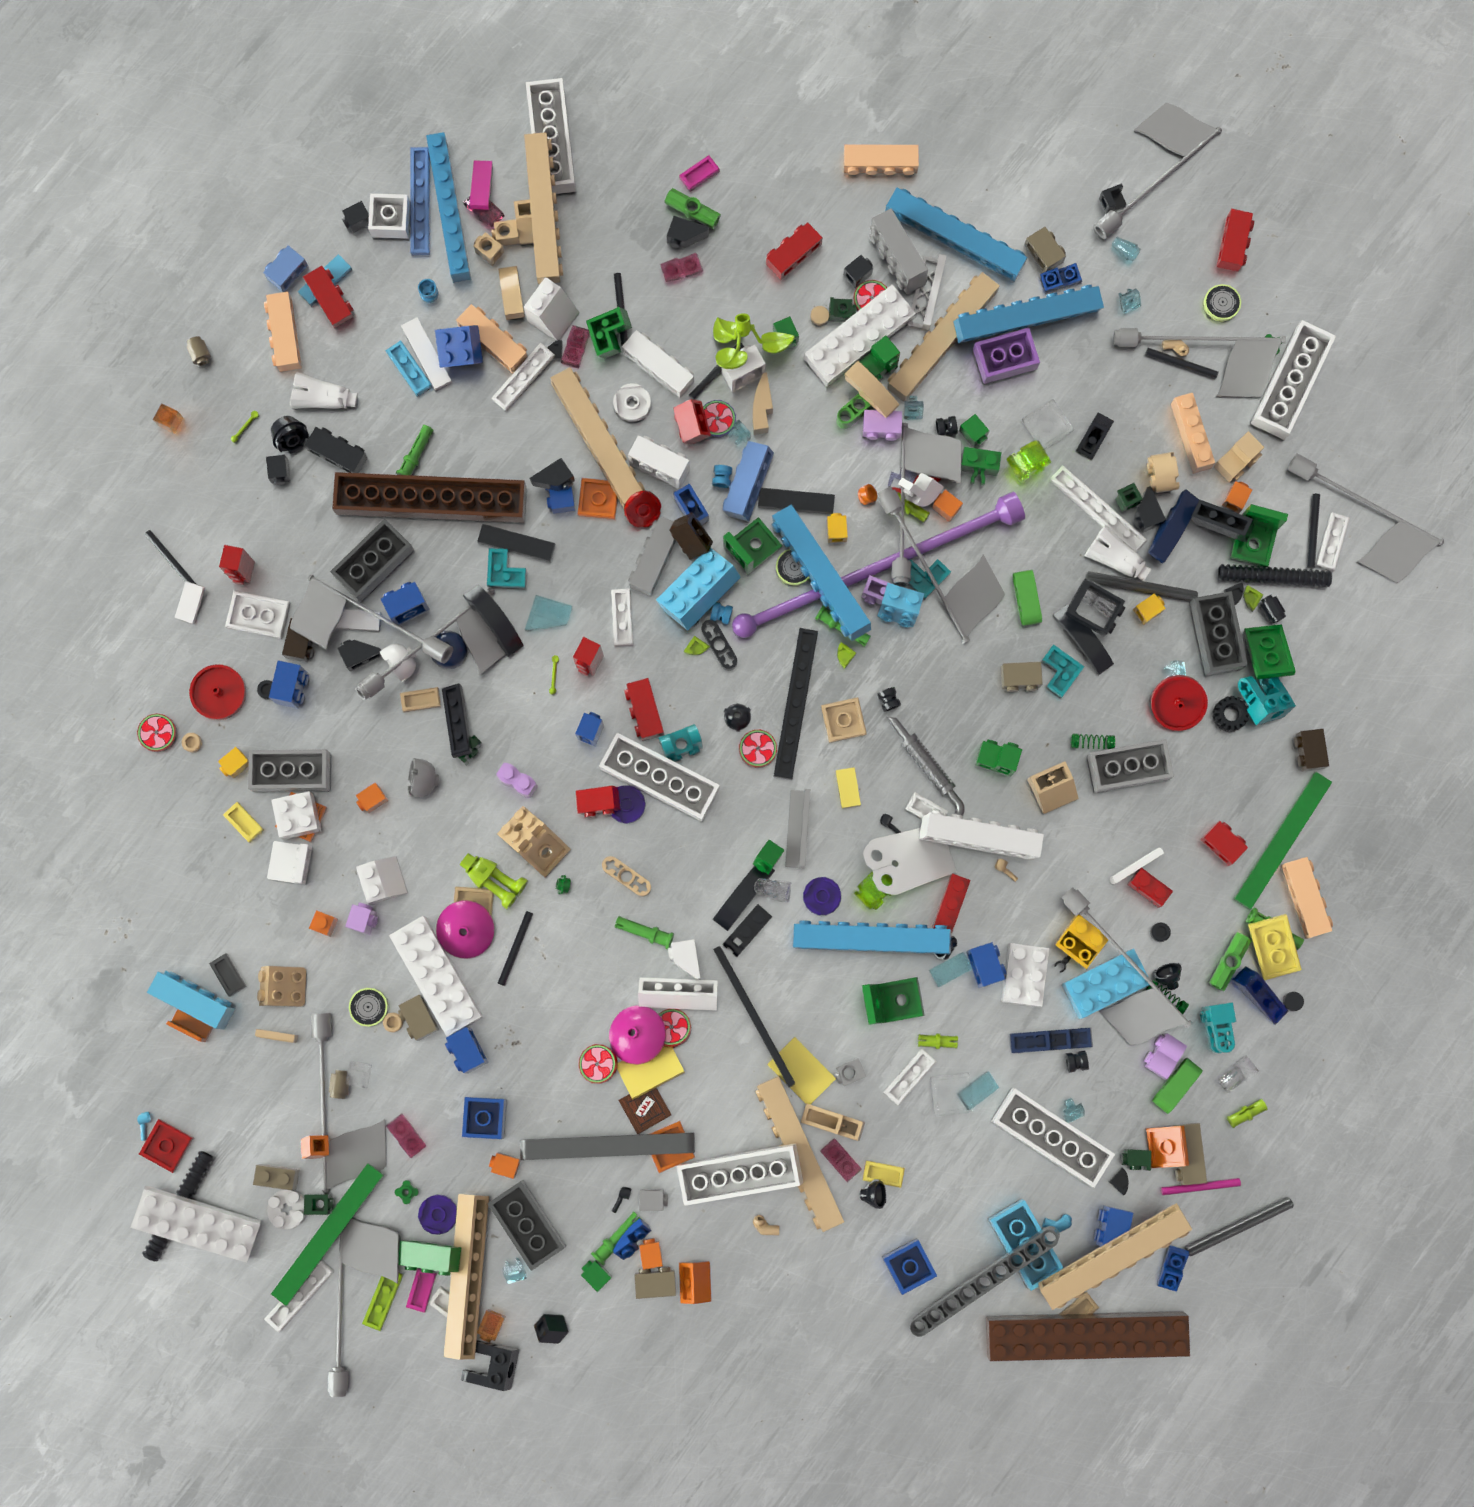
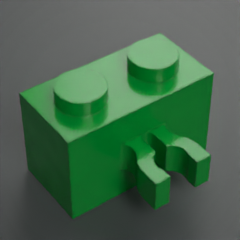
M964 447L961 471L974 473L970 484H974L978 474H980L981 485H985V475L997 476L1000 469L1002 452Z

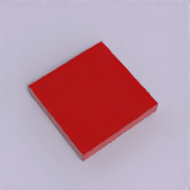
M158 1119L139 1155L174 1173L194 1137Z

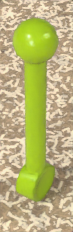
M257 411L251 412V417L248 419V421L242 426V428L237 432L236 435H233L231 437L232 442L236 443L238 441V437L248 427V425L253 421V419H257L259 417Z
M556 655L552 657V682L549 693L552 695L556 693V668L559 662V657Z

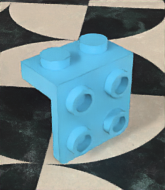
M887 583L877 616L886 622L893 621L903 627H913L921 608L924 593Z

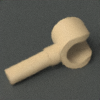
M1001 858L998 859L995 868L1004 872L1016 882L1018 878L1006 868L1008 862Z

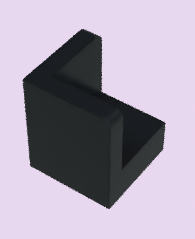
M1122 183L1101 192L1099 200L1106 214L1110 210L1116 211L1126 207L1127 204L1121 193L1123 189Z
M543 1314L534 1325L539 1343L559 1344L569 1332L563 1315Z

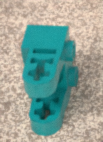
M1252 676L1241 678L1238 682L1239 691L1249 706L1247 711L1255 725L1283 718L1296 707L1279 677L1259 679L1260 685L1267 696H1265Z
M695 724L659 737L665 757L674 762L683 759L682 756L686 754L690 756L698 754L700 749L703 748L702 739ZM684 740L687 746L684 749H678L676 743Z
M1233 1002L1202 1007L1200 1019L1205 1025L1210 1049L1214 1053L1231 1052L1235 1047L1232 1023L1236 1022Z

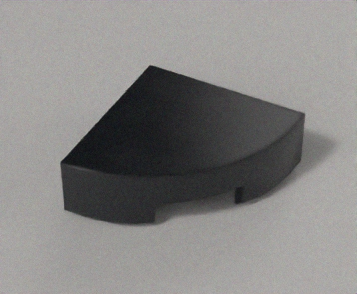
M558 340L547 347L555 354L552 360H562L563 341Z
M1243 583L1224 590V592L1232 591L1235 605L1242 598L1244 591Z
M1121 1167L1108 1182L1124 1196L1128 1190L1129 1180L1127 1172Z

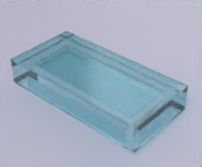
M964 952L932 968L929 972L936 985L940 987L973 968Z
M987 1071L962 1089L957 1095L966 1109L971 1110L996 1091L999 1086L990 1072Z

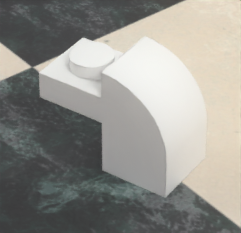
M923 473L919 475L914 484L904 478H901L898 485L904 488L902 492L907 494L905 499L921 507L933 503L944 487Z

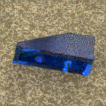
M1245 966L1232 979L1242 993L1273 1024L1276 1025L1289 1012L1256 971Z

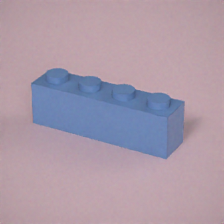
M748 441L747 446L744 447L741 462L736 467L735 478L729 487V494L723 502V511L729 517L749 522L774 452L768 445Z

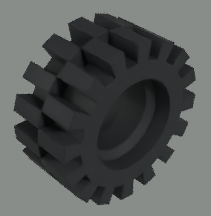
M1227 696L1220 700L1213 709V719L1216 720L1214 723L1218 724L1220 729H1225L1226 732H1234L1246 725V722L1249 720L1248 716H1250L1247 711L1249 706L1245 705V700L1241 701L1240 697L1235 698V696ZM1227 707H1234L1238 711V718L1235 721L1226 719L1224 711Z

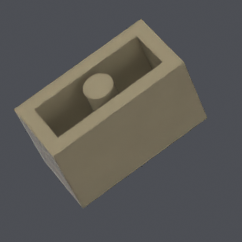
M1046 227L1026 238L1024 245L1043 272L1052 270L1064 263L1066 252L1055 241L1053 232L1048 231Z
M1041 662L1003 663L1001 666L1002 689H1007V692H1017L1022 688H1026V691H1037L1043 685Z
M417 995L398 1005L400 1008L398 1014L402 1021L406 1020L409 1026L406 1029L411 1039L415 1038L416 1041H419L439 1030L422 995Z
M259 1164L255 1168L253 1185L296 1190L300 1170Z
M670 1267L658 1268L659 1271L651 1272L650 1268L639 1269V1273L634 1274L636 1299L676 1296L675 1270H670Z

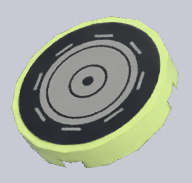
M1215 285L1209 289L1204 297V310L1215 321H1229L1237 315L1241 308L1240 295L1230 285Z
M790 549L785 550L776 561L778 578L787 585L799 586L806 583L810 578L803 575L800 569L802 566L799 562L796 563L791 556L792 551Z
M374 988L360 989L353 994L349 1002L350 1016L361 1026L371 1027L378 1025L383 1021L388 1011L387 998L382 992Z

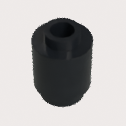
M1269 595L1261 600L1262 604L1260 607L1268 621L1271 620L1275 624L1286 617L1284 613L1286 611L1277 596L1272 597V595Z

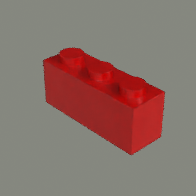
M1231 208L1226 219L1217 262L1218 268L1238 272L1242 266H1245L1247 261L1245 250L1249 248L1251 238L1248 237L1249 231L1252 232L1255 222L1252 220L1253 213Z
M808 222L805 225H800L795 229L794 234L790 238H784L777 249L774 248L767 254L766 265L782 280L822 245L823 237Z
M320 266L303 276L334 328L353 318L351 312L354 310L349 301L344 302L341 296L344 293L339 285L334 286L331 281L334 277L329 269L325 270L323 266Z
M224 545L219 564L221 570L229 579L233 580V583L244 585V582L250 583L255 561L243 548Z
M585 637L582 638L573 656L579 673L585 676L589 674L594 676L604 657L601 645Z
M649 678L626 684L627 689L624 692L627 701L631 700L632 708H629L632 719L636 718L638 724L634 726L637 737H641L642 741L663 736L664 731Z
M953 873L950 875L931 929H935V925H945L947 929L953 932L971 880Z

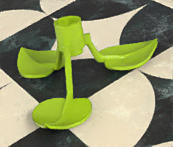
M741 313L736 315L735 322L717 317L713 327L714 339L720 343H729L732 340H737L736 349L724 348L719 350L715 357L716 363L724 369H736L743 366L748 356L745 351H739L741 337L748 336L751 331L758 343L762 344V349L769 353L784 351L794 341L795 336L786 333L768 332L763 334L760 339L754 324L750 323V316L748 314Z

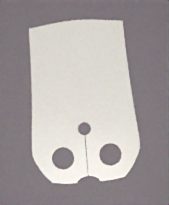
M920 827L872 839L865 847L863 855L866 865L873 871L872 879L877 889L887 894L898 895L952 873H957L948 845L920 840ZM873 850H879L882 853L881 861L877 862L872 859L871 852ZM893 860H896L898 862L897 867H894L892 865ZM884 874L892 877L893 882L890 886H885L882 883L881 877Z

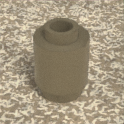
M200 336L187 340V350L193 364H198V366L206 365L211 356L205 341Z
M335 1070V1074L331 1073L329 1085L331 1098L346 1099L351 1078L350 1075H347V1071Z

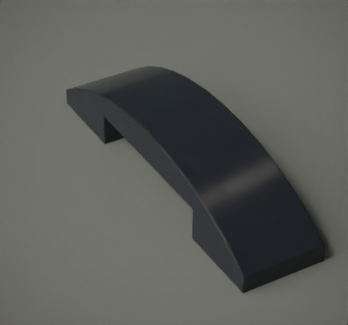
M477 585L463 595L474 611L477 610L497 637V643L508 657L524 646L507 616L480 585Z
M1067 604L1052 616L1062 629L1066 630L1088 658V663L1099 676L1114 665V663L1091 629L1064 615L1069 606Z
M754 865L712 920L728 931L775 870L772 869L768 875L765 872L759 871Z

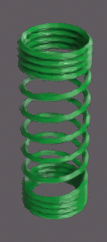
M1073 733L1071 737V747L1075 749L1079 748L1080 736H1082L1083 749L1086 736L1088 749L1091 736L1093 739V749L1096 736L1098 738V749H1100L1101 737H1103V749H1105L1106 737H1108L1107 749L1115 748L1114 735H1106L1104 739L1103 735L1099 738L1097 734L1095 737L1092 734L1089 737L1085 734L1083 738L1082 734Z
M1155 979L1152 980V982L1156 986H1158L1159 983ZM1148 985L1146 990L1151 989L1152 987ZM1164 988L1161 992L1165 990V996L1170 993L1169 1000L1174 996L1172 1004L1179 999L1175 1007L1183 1015L1189 1003H1186L1184 1000L1180 1002V997L1176 998V994L1171 996V991L1167 992V988Z

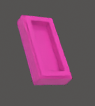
M708 155L680 174L679 178L691 192L720 172V169L710 155Z
M417 1268L406 1308L423 1313L426 1312L437 1273H424L421 1268Z

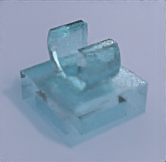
M1127 289V293L1123 295L1119 293L1121 310L1124 314L1141 307L1140 292L1137 289Z
M909 396V401H904V419L923 418L924 404L923 401H917V396Z
M737 420L733 424V430L729 432L728 437L731 438L733 435H737L739 438L735 441V444L739 445L742 440L746 443L751 439V432L740 420Z
M1171 661V666L1167 665L1164 667V670L1172 671L1171 676H1186L1183 661Z
M1072 1098L1064 1101L1066 1110L1063 1111V1117L1067 1123L1085 1116V1110L1081 1103L1075 1105Z
M516 1258V1265L510 1266L508 1260L505 1261L506 1267L502 1269L508 1284L527 1279L526 1271L519 1258Z

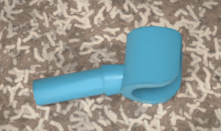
M149 1112L141 1113L137 1117L141 1128V1141L146 1140L145 1123L151 1122Z

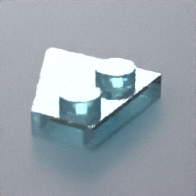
M536 595L525 631L565 626L568 623L573 607Z

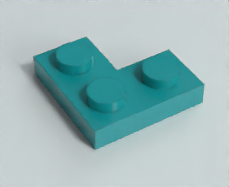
M489 548L487 587H526V568H508V549Z
M910 559L911 581L909 586L917 592L924 593L923 599L925 600L936 588L928 573L924 572ZM939 559L929 567L938 586L951 574V571Z
M1053 644L1042 661L1057 671V673L1046 687L1062 698L1085 666Z

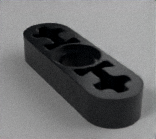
M706 620L702 624L701 631L721 667L727 671L735 669L737 657L724 634L714 620ZM707 625L715 627L713 629V632L716 637H714L712 641H710L709 639L712 638L711 633L709 631H705L707 629ZM721 640L725 643V647L722 650H716L714 643ZM727 650H729V652L726 653L728 658L734 659L732 661L731 666L729 664H724L726 662L724 655L719 657L720 654L725 653Z

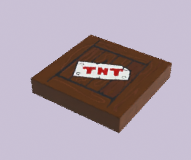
M657 1088L632 1100L630 1094L618 1100L637 1135L672 1115Z

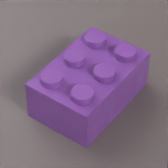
M1029 328L975 342L973 348L983 384L1037 370L1040 364Z

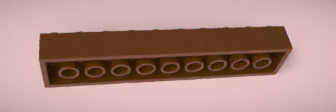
M335 472L332 509L336 515L524 523L527 486L525 480Z
M1185 1312L986 1316L987 1357L989 1361L1190 1356L1189 1316Z

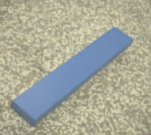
M410 147L411 256L430 255V155L428 147Z

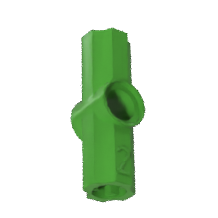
M674 188L669 190L664 201L665 204L684 213L688 219L696 220L711 229L716 227L721 217L720 213L701 204L697 198L689 197ZM694 206L697 209L695 211H690L688 208Z
M1236 932L1225 954L1220 958V963L1209 984L1221 991L1226 990L1252 942L1249 937ZM1228 957L1234 959L1233 967L1227 965L1226 960Z

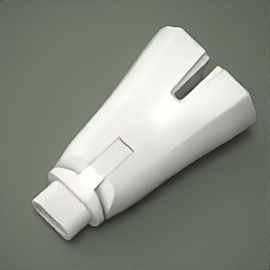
M296 372L293 383L294 388L290 398L291 408L339 409L347 408L348 406L356 407L358 393L350 392V389Z
M1104 525L1085 553V556L1107 565L1127 576L1138 577L1142 581L1146 579L1151 571V568L1145 565L1146 561L1125 544L1107 525Z

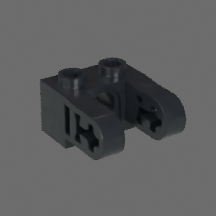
M476 1340L475 1353L491 1356L488 1374L463 1369L461 1381L500 1391L511 1390L519 1349Z

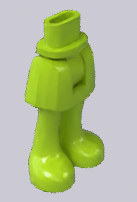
M470 853L460 863V866L466 869L465 872L479 889L484 886L493 892L502 901V906L507 910L514 904L528 883V880L523 877L518 880L511 879L497 868V863L483 857H474ZM493 877L494 879L502 883L511 892H508L500 886H498L491 880V878Z

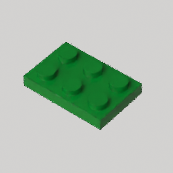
M1282 624L1244 628L1243 634L1256 679L1295 675L1296 670Z

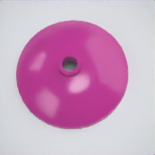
M468 900L457 901L447 906L440 914L436 924L437 938L443 949L458 958H473L482 954L490 946L495 932L492 916L487 909L476 902ZM460 929H466L467 934L462 935Z
M639 1005L631 1006L621 1011L613 1020L609 1031V1041L613 1052L622 1061L630 1064H644L654 1059L662 1050L666 1039L665 1025L659 1014L651 1008L639 1007ZM632 1030H635L634 1036H631Z

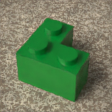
M617 307L586 320L598 357L606 359L621 353L616 334L632 328L627 310Z
M885 335L871 346V352L859 362L880 382L886 373L889 372L890 374L898 368L900 351Z
M987 739V741L981 743L975 765L1012 776L1017 770L1023 749L1018 748L1019 745L1008 742L999 746L998 742Z

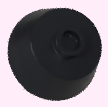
M283 416L277 419L271 426L273 445L280 452L288 451L290 454L295 453L303 448L302 443L306 438H309L306 425L292 416Z

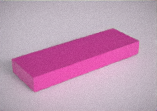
M474 160L470 209L489 210L492 161Z

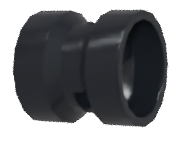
M949 416L948 419L936 418L937 434L943 436L946 434H958L956 417Z
M895 687L877 693L879 700L883 703L882 709L884 712L901 706L900 700L896 698L897 692Z
M1079 1051L1077 1055L1073 1053L1065 1054L1069 1073L1075 1072L1079 1068L1082 1071L1089 1070L1086 1051Z

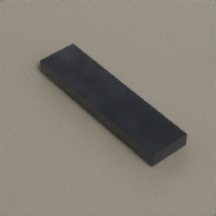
M761 488L758 507L783 510L792 504L796 511L833 514L835 495Z
M482 524L477 540L479 544L498 549H508L509 552L551 562L556 545L553 542Z
M458 683L442 688L451 755L453 758L471 754L472 749L462 686Z

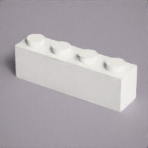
M636 330L622 346V351L626 356L679 398L694 383V373L685 366L683 368L678 364L679 361L674 356H668L659 344H653L649 336L644 332L640 333Z
M640 978L639 1007L717 1010L718 981Z

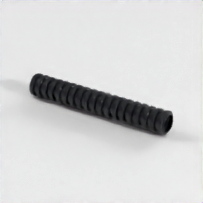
M1221 564L1218 569L1220 581H1223V579L1229 581L1230 579L1232 582L1243 580V582L1249 581L1250 583L1253 581L1258 583L1260 581L1261 583L1266 582L1270 584L1272 582L1276 584L1278 582V584L1284 583L1285 585H1288V583L1294 585L1296 583L1298 586L1300 584L1302 586L1306 584L1312 586L1313 584L1315 587L1318 585L1320 587L1324 585L1330 587L1332 583V573L1330 570L1326 572L1321 570L1319 572L1317 569L1315 571L1303 569L1302 571L1300 568L1297 570L1295 568L1291 570L1289 568L1283 569V567L1279 569L1274 567L1272 569V567L1266 568L1265 566H1262V568L1256 566L1254 568V566L1248 567L1247 565L1244 567L1238 565L1236 567L1234 564L1232 566L1230 564L1226 566Z
M204 1151L198 1152L199 1156L195 1157L196 1161L192 1162V1168L188 1169L190 1172L186 1173V1179L182 1180L183 1184H180V1190L176 1191L177 1195L193 1199L192 1195L196 1194L195 1190L199 1188L198 1184L202 1183L201 1179L205 1177L204 1173L208 1172L207 1168L211 1167V1161H214L212 1155ZM152 1234V1240L148 1241L149 1245H146V1251H143L142 1255L148 1260L157 1262L159 1260L158 1256L162 1255L161 1251L165 1249L164 1245L168 1244V1239Z

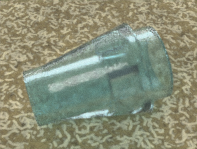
M1116 237L1112 243V247L1127 261H1134L1141 250L1138 244Z

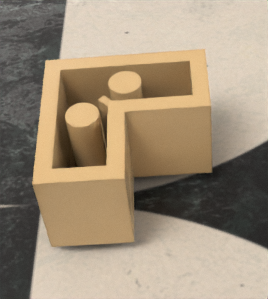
M1248 431L1217 461L1214 468L1228 482L1233 479L1237 481L1245 473L1243 469L1247 466L1251 468L1262 456L1260 452L1264 449V446Z

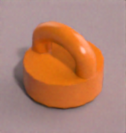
M867 484L858 490V498L863 505L873 503L877 500V491L874 486Z

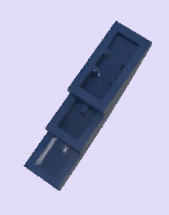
M1187 489L1181 492L1176 505L1170 509L1166 521L1159 526L1148 553L1162 564L1167 560L1184 533L1199 502V499Z
M1091 1028L1010 1034L1012 1053L1093 1047Z

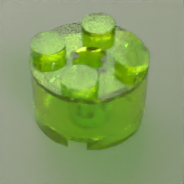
M1039 440L1026 444L1020 448V451L1016 454L1015 452L1006 459L1020 483L1029 479V475L1033 473L1035 475L1040 474L1045 470V467L1052 463Z
M872 871L857 886L859 891L854 890L853 894L869 910L872 908L877 910L884 903L882 899L886 895L891 896V894L877 889L872 879ZM884 874L881 877V881L885 886L892 884L893 880L890 875Z

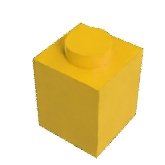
M833 513L827 516L828 543L847 542L846 515Z
M1154 593L1138 604L1133 611L1143 625L1161 614L1166 608L1162 598Z
M234 747L218 761L221 765L219 769L226 777L230 775L235 778L249 766L248 758L237 747Z

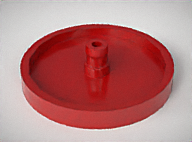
M220 664L210 665L200 670L194 676L189 689L190 701L195 710L202 716L212 720H224L232 717L242 708L246 699V686L240 674L231 667Z
M1175 675L1164 679L1156 686L1151 697V709L1156 720L1162 726L1171 730L1182 731L1194 727L1203 719L1207 711L1208 699L1204 688L1198 681L1189 676Z

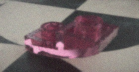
M470 196L463 201L467 209L476 213L479 220L490 227L494 226V222H499L505 217L504 213L490 200L489 210L470 209Z
M697 253L681 259L674 258L660 264L666 282L683 279L703 272Z
M572 325L567 338V345L561 358L562 364L575 368L580 367L590 335L588 329Z
M402 1113L386 1125L410 1158L426 1147L422 1138Z
M835 1138L820 1150L847 1183L862 1170Z

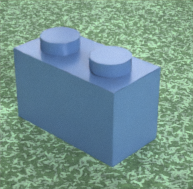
M287 246L279 251L277 258L273 262L267 264L263 273L267 280L282 292H285L306 269L308 264L301 255L290 246Z

